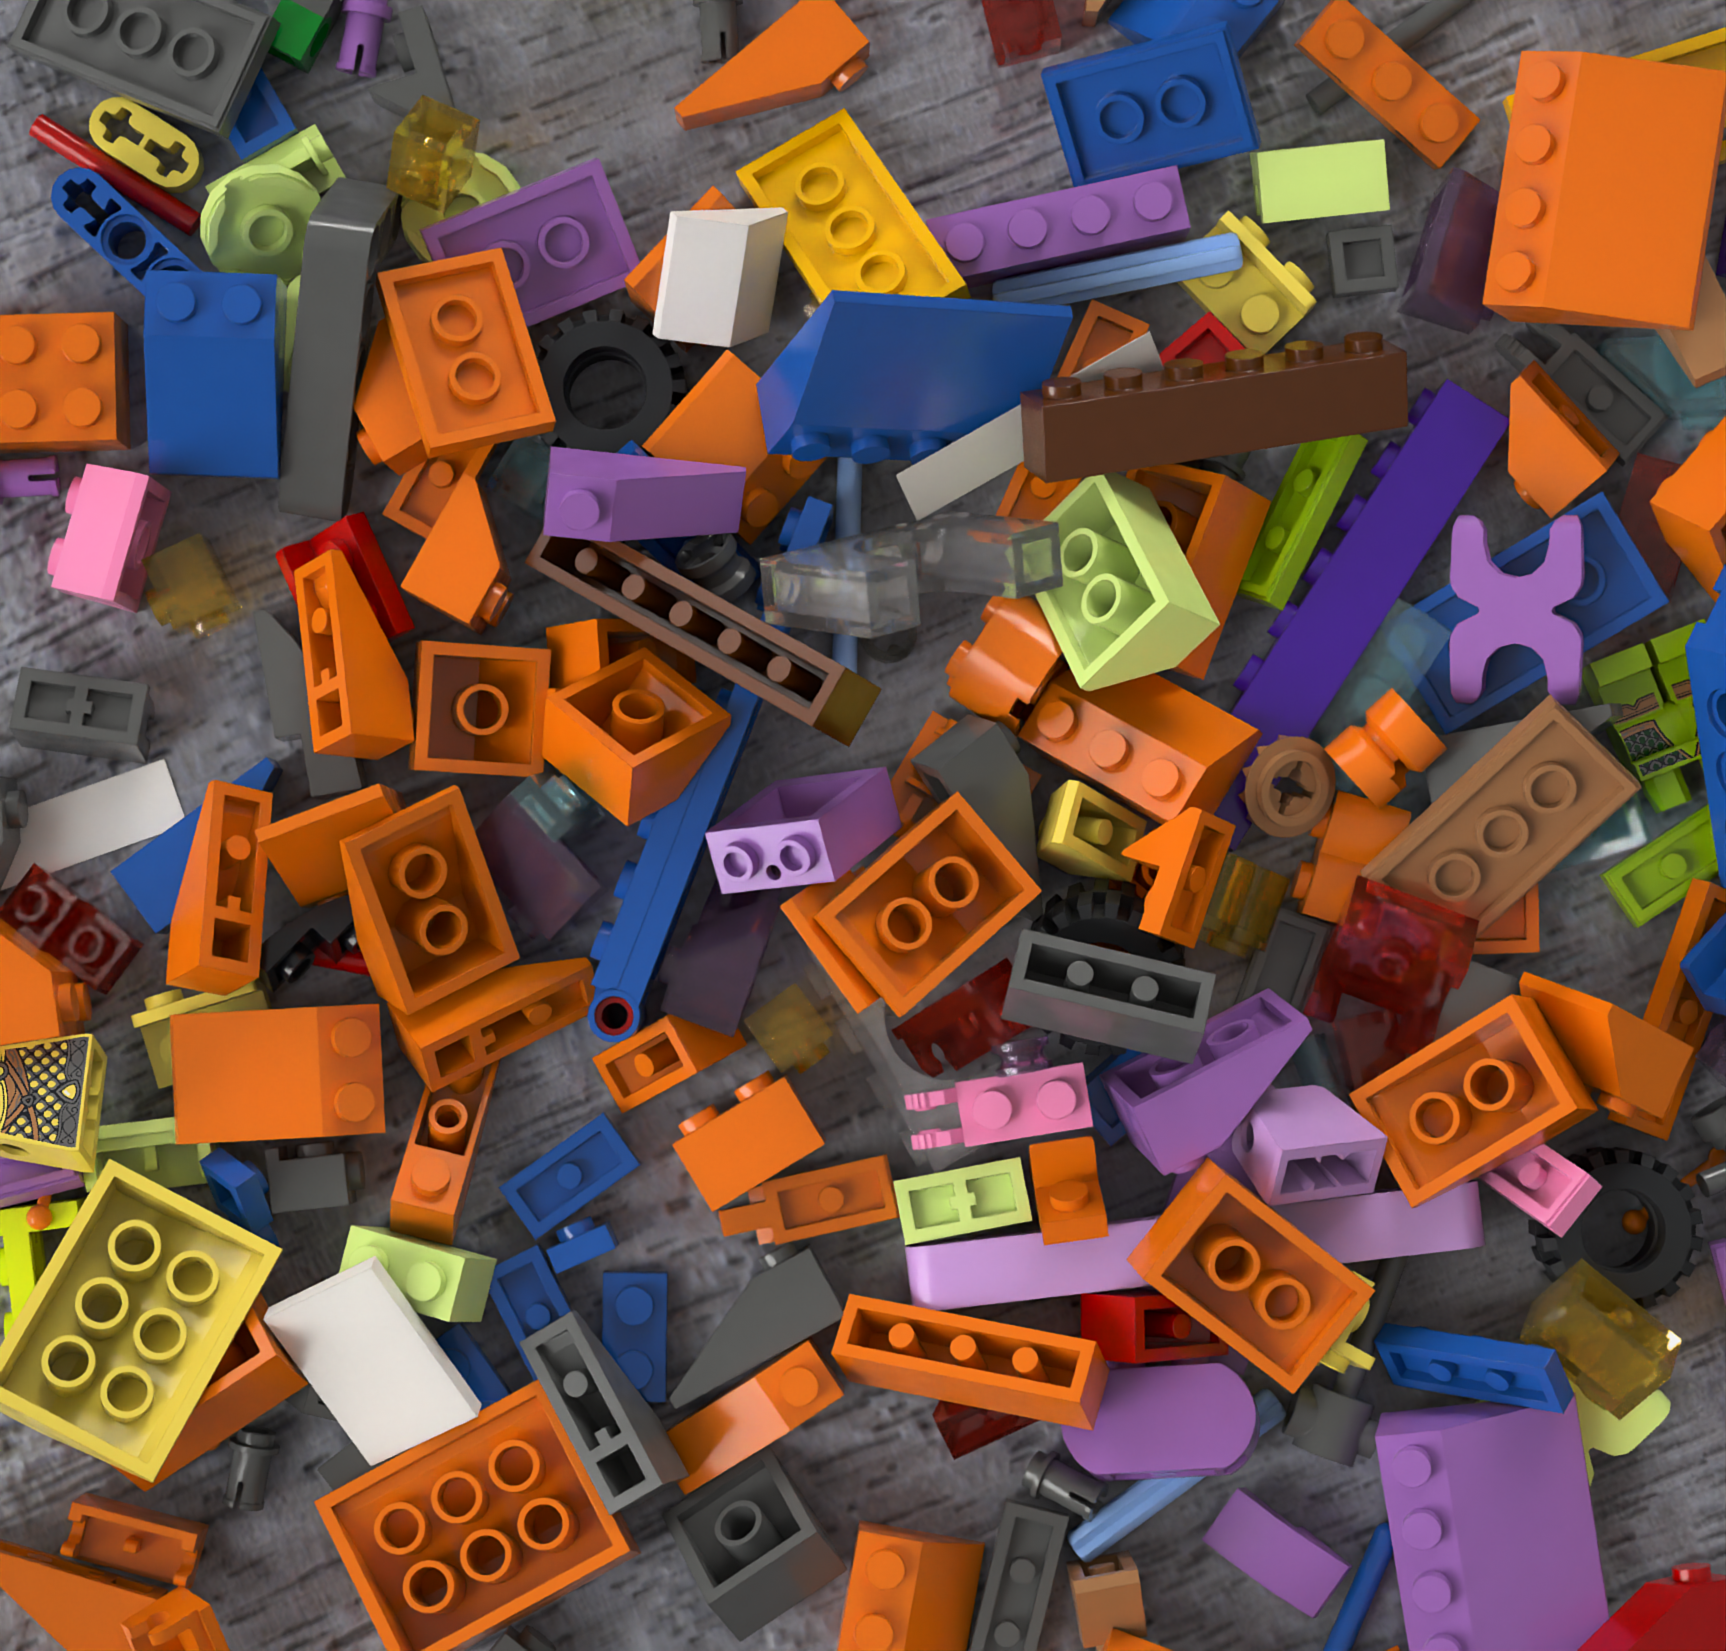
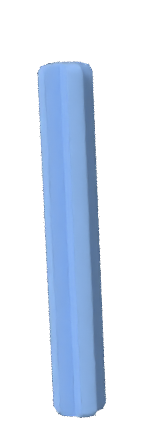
M1229 232L997 279L993 282L992 287L993 300L1066 305L1239 270L1243 266L1242 248L1237 234Z
M1262 1389L1253 1396L1260 1416L1259 1437L1281 1422L1286 1416L1284 1407L1273 1392L1268 1389ZM1206 1476L1138 1480L1100 1508L1091 1522L1084 1520L1070 1530L1067 1535L1068 1542L1081 1560L1091 1562Z

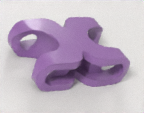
M1459 515L1452 531L1451 586L1458 598L1477 606L1479 609L1478 614L1459 622L1450 635L1451 694L1457 704H1472L1481 697L1486 689V674L1490 657L1500 647L1516 643L1531 647L1544 660L1548 678V693L1561 705H1576L1582 689L1583 633L1575 621L1556 613L1555 608L1576 597L1584 585V528L1578 515H1562L1554 521L1550 528L1549 546L1545 562L1532 574L1521 577L1503 573L1492 562L1487 542V528L1482 520L1475 515Z

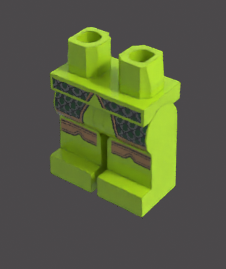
M1705 619L1697 621L1706 624ZM1696 622L1653 638L1645 644H1638L1592 662L1583 668L1582 679L1594 706L1608 703L1622 704L1624 716L1608 727L1606 733L1621 764L1639 781L1645 797L1656 814L1692 800L1679 767L1699 760L1703 770L1685 645Z

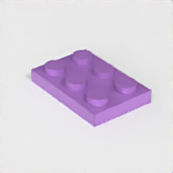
M593 158L419 229L432 261L502 247L526 327L626 287L624 279L640 263L599 158Z

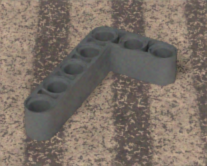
M338 177L310 215L303 248L278 496V509L280 512L335 522L347 516L352 495L358 442L355 432L359 430L360 420L353 408L366 366L376 270L395 244L401 224V203L403 197V188Z

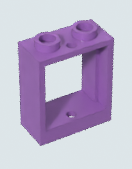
M879 767L775 780L706 831L705 836L721 893L726 894L835 882L897 832L902 825L887 768ZM771 865H775L780 869V877L772 873Z

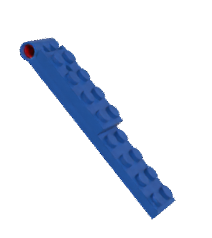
M811 496L807 497L803 510L794 507L790 508L778 539L780 544L779 550L786 552L779 571L770 567L767 568L754 602L757 604L756 609L763 612L760 620L787 635L790 633L833 521V505ZM736 683L733 691L721 688L715 701L731 714L729 728L679 798L641 820L637 836L647 841L638 864L627 860L618 879L613 894L614 897L623 900L615 923L602 922L594 941L590 957L600 962L591 985L595 986L593 1001L588 1009V1023L593 1033L604 1041L620 1042L627 1040L642 1030L646 1023L647 1010L645 1005L708 845L705 832L715 826L764 700ZM615 1003L623 1005L628 1014L627 1021L621 1028L612 1025L608 1018V1011Z

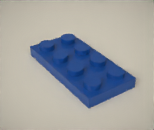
M1603 491L1564 514L1578 515L1583 524L1585 579L1578 595L1556 606L1555 610L1556 613L1577 623L1583 633L1584 652L1670 602ZM1554 521L1491 558L1492 562L1503 573L1518 577L1532 574L1545 562L1549 546L1550 528ZM1451 583L1380 625L1445 735L1547 675L1544 660L1531 647L1516 643L1502 646L1490 657L1486 674V689L1481 697L1472 704H1457L1451 694L1450 635L1459 622L1478 614L1479 609L1477 606L1458 598Z

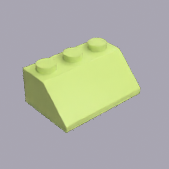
M1116 472L1086 477L1013 550L1079 687L1086 691H1093L1174 668L1220 625L1150 488Z

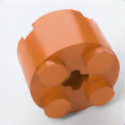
M1000 587L991 597L981 614L980 620L985 622V625L974 644L964 640L950 658L944 672L950 676L947 681V685L951 687L949 692L950 698L983 719L992 722H1002L1017 738L1021 731L1018 718L1025 722L1027 721L1050 681L1064 673L1069 664L1059 659L1063 652L1039 602L1020 589L1010 593Z

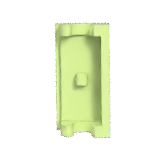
M1384 139L1250 153L1256 215L1261 217V223L1390 210Z
M174 1117L99 1126L94 1173L83 1172L87 1193L91 1191L109 1159L165 1188L205 1184L207 1180L199 1161L219 1148V1142L176 1144Z
M1020 1157L893 1181L905 1246L1030 1224L1033 1221Z

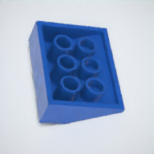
M832 290L756 384L767 454L792 455L794 459L799 461H814L824 457L852 458L854 462L859 464H872L882 460L910 461L914 465L1020 405V392L1042 389V381L1050 379L1073 319L1071 306Z

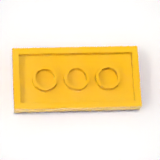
M845 108L735 171L741 187L756 208L782 207L788 211L783 249L820 305L832 290L959 299L971 298L967 284Z

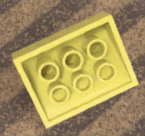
M109 1159L0 1346V1412L39 1433L154 1483L282 1254L283 1249Z

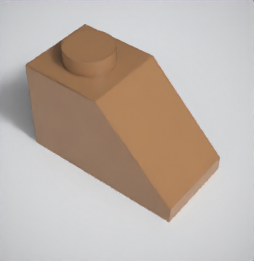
M1129 1550L1099 1555L1091 1562H1084L1081 1559L1066 1562L1080 1639L1084 1648L1096 1646V1650L1101 1651L1112 1628L1139 1638L1148 1636L1138 1569Z

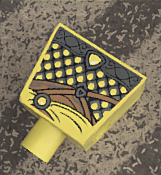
M78 1034L0 1046V1157L79 1172L94 1173L108 1057L93 1034Z

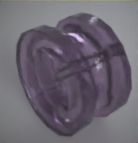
M1048 1035L992 1045V1054L998 1055L1001 1060L1000 1067L995 1070L996 1077H1009L1053 1068V1059L1047 1058L1044 1054V1047L1049 1043Z

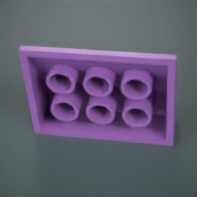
M1574 1393L1564 1414L1491 1401L1381 1413L1375 1441L1409 1651H1577L1610 1616L1576 1394Z

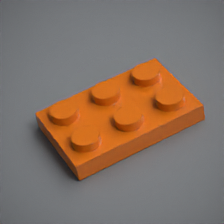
M502 247L377 273L376 289L428 458L548 433L554 430L556 419Z

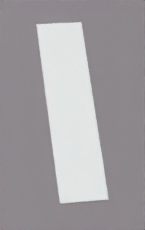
M1149 331L1070 377L1078 378L1082 383L1102 380L1105 371L1115 368H1137L1142 370V373L1164 370V367ZM1021 404L896 475L917 521L1024 461Z
M165 759L28 807L27 826L20 828L21 843L0 891L162 834L183 819L185 816Z

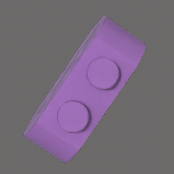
M1209 1357L1171 1360V1366L1145 1367V1363L1135 1364L1106 1361L1110 1371L1094 1430L1061 1424L1065 1444L1074 1459L1089 1474L1103 1482L1232 1475L1250 1459L1260 1435L1258 1407L1247 1385L1229 1367L1221 1363H1209Z

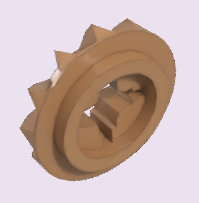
M1278 735L1277 741L1272 744L1257 746L1258 756L1253 764L1242 768L1246 777L1245 790L1238 794V796L1246 804L1248 811L1246 819L1269 835L1289 838L1309 831L1324 817L1334 797L1336 776L1330 756L1318 743L1303 736ZM1278 776L1283 778L1289 776L1291 780L1296 782L1297 786L1303 788L1301 794L1295 791L1292 794L1288 792L1281 794L1278 789L1274 788V784H1271L1273 778L1277 779Z

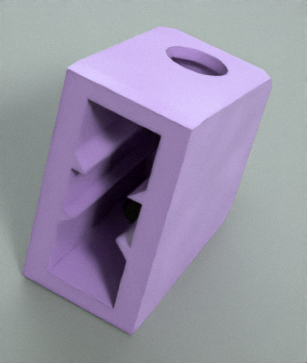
M1270 1084L1234 1130L1232 1151L1268 1206L1374 1193L1388 1137L1324 1087L1308 1085L1276 1089Z

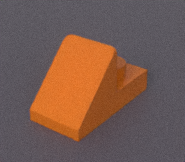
M1190 807L1122 851V856L1158 871L1154 884L1146 895L1144 914L1138 929L1172 943L1191 949L1195 948L1236 825L1202 809Z
M1083 1136L1031 1144L1029 1146V1172L1044 1246L1109 1237L1107 1215L1098 1180L1093 1137Z

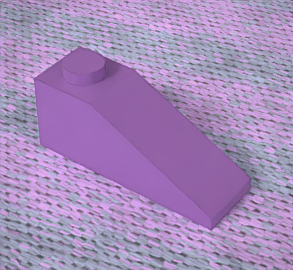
M551 446L544 506L543 535L616 542L737 533L740 524L746 467Z

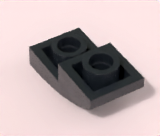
M349 894L326 902L302 914L261 944L259 978L257 979L274 993L285 981L293 983L306 973L314 962L315 954L313 952L317 948L336 964L349 951L352 954L360 952L361 949L356 938Z

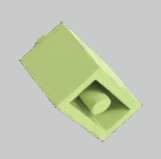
M351 1225L339 1273L376 1256L415 1312L447 1322L482 1321L497 1259L446 1244L393 1232L387 1227Z

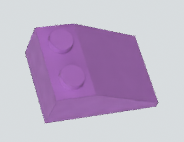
M1267 988L1207 1019L1205 1032L1193 1064L1141 1053L1099 1076L1125 1128L1129 1141L1164 1176L1171 1172L1175 1174L1185 1173L1203 1164L1208 1153L1223 1146L1313 1029L1307 1017L1271 989Z

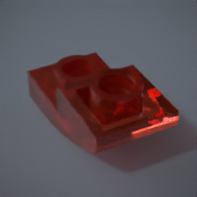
M33 863L0 907V918L39 950L52 955L91 988L104 995L109 993L144 946V943L107 914L35 863Z

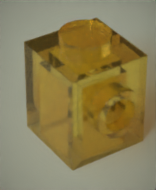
M422 95L394 131L386 188L444 214L472 176L480 119Z
M201 533L141 560L154 587L145 592L146 598L161 626L171 623L173 630L183 635L193 632L195 638L198 639L227 627L231 623L227 615L241 609L211 541Z
M797 982L743 1020L781 1073L793 1065L801 1075L831 1052L824 1041L834 1035V1033Z

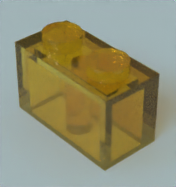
M1582 1258L1532 1301L1519 1337L1526 1345L1537 1344L1545 1348L1555 1349L1567 1378L1580 1388L1586 1398L1595 1404L1603 1406L1619 1420L1671 1378L1682 1342L1678 1336Z

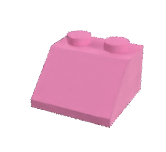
M86 464L83 478L76 476L68 490L65 512L72 516L65 539H56L49 556L47 571L48 574L54 576L51 587L69 595L137 613L172 492L150 476Z

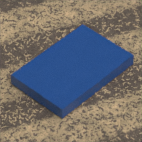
M1228 20L1043 68L1041 72V78L1074 187L1175 165L1179 169L1260 148L1261 139Z

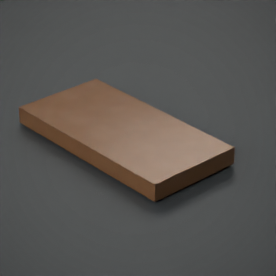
M1550 694L1361 869L1360 873L1363 880L1452 962L1637 793L1642 786Z

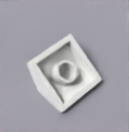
M782 207L670 211L652 334L658 339L733 347L769 333L788 211Z

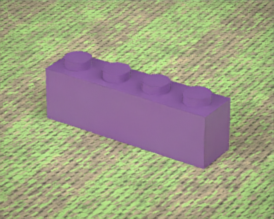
M1177 165L926 219L927 228L959 272L968 289L992 284L997 279L1185 242L1191 228Z

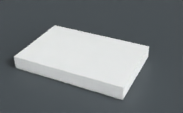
M376 1256L268 1307L263 1320L370 1466L478 1417L482 1405Z

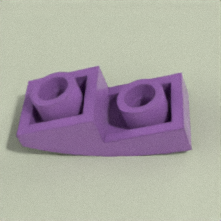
M1246 1487L1237 1488L1201 1539L1248 1576L1311 1618H1316L1353 1567L1303 1526H1293Z

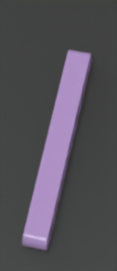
M1470 1180L1417 1208L1410 1206L1400 1187L1374 1190V1193L1271 1206L1341 1263L1462 1250L1486 1245L1478 1180ZM1161 1215L1107 1221L1109 1237L1045 1246L1041 1229L905 1246L912 1306L932 1310H945L1152 1286L1142 1279L1126 1259Z

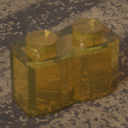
M1227 852L1197 940L1209 944L1212 948L1244 959L1248 948L1265 953L1291 880L1260 867L1247 859Z

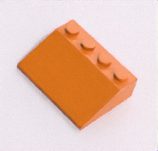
M1521 51L1482 304L1511 322L1693 331L1726 119V71L1582 51Z
M538 1379L479 1411L478 1417L418 1444L314 1501L387 1651H464L641 1554L621 1512L609 1515Z

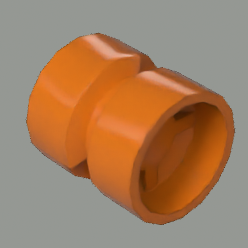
M1393 688L1388 690L1365 711L1367 723L1363 727L1350 725L1324 748L1379 810L1407 786L1405 774L1409 770L1422 773L1448 749Z

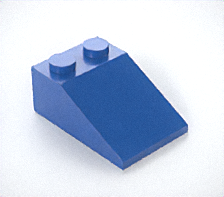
M146 270L143 337L149 473L151 475L280 479L287 287L277 274Z

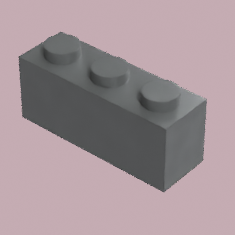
M1022 928L1001 1019L1193 1064L1205 1032L1216 974Z

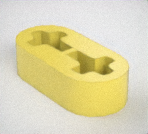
M111 97L104 100L93 110L89 120V131L93 141L107 155L169 193H183L192 189L200 181L204 172L203 156L196 144L181 131L137 103L123 97ZM127 114L131 115L128 123L143 137L139 145L122 136H119L114 143L109 142L112 133L106 127L107 122L111 118L122 121ZM155 145L173 155L181 147L184 149L182 158L187 162L188 167L183 173L172 170L167 177H164L162 175L165 167L157 157L150 153Z

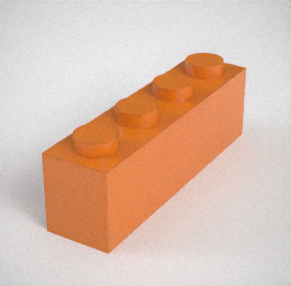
M849 1294L831 1352L849 1382L1092 1431L1094 1430L1110 1371L1096 1341Z

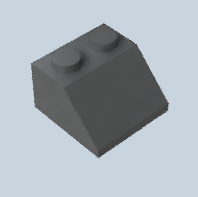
M769 1445L742 1460L662 1514L708 1606L740 1642L848 1570L822 1523Z

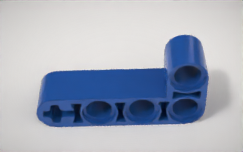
M80 167L69 169L58 176L53 184L51 192L52 205L60 218L144 296L146 270L203 272L109 183L91 169ZM84 192L92 197L110 217L105 219L103 224L100 225L75 201L79 194ZM134 231L144 232L146 245L142 253L136 258L128 260L119 258L118 245L122 237Z

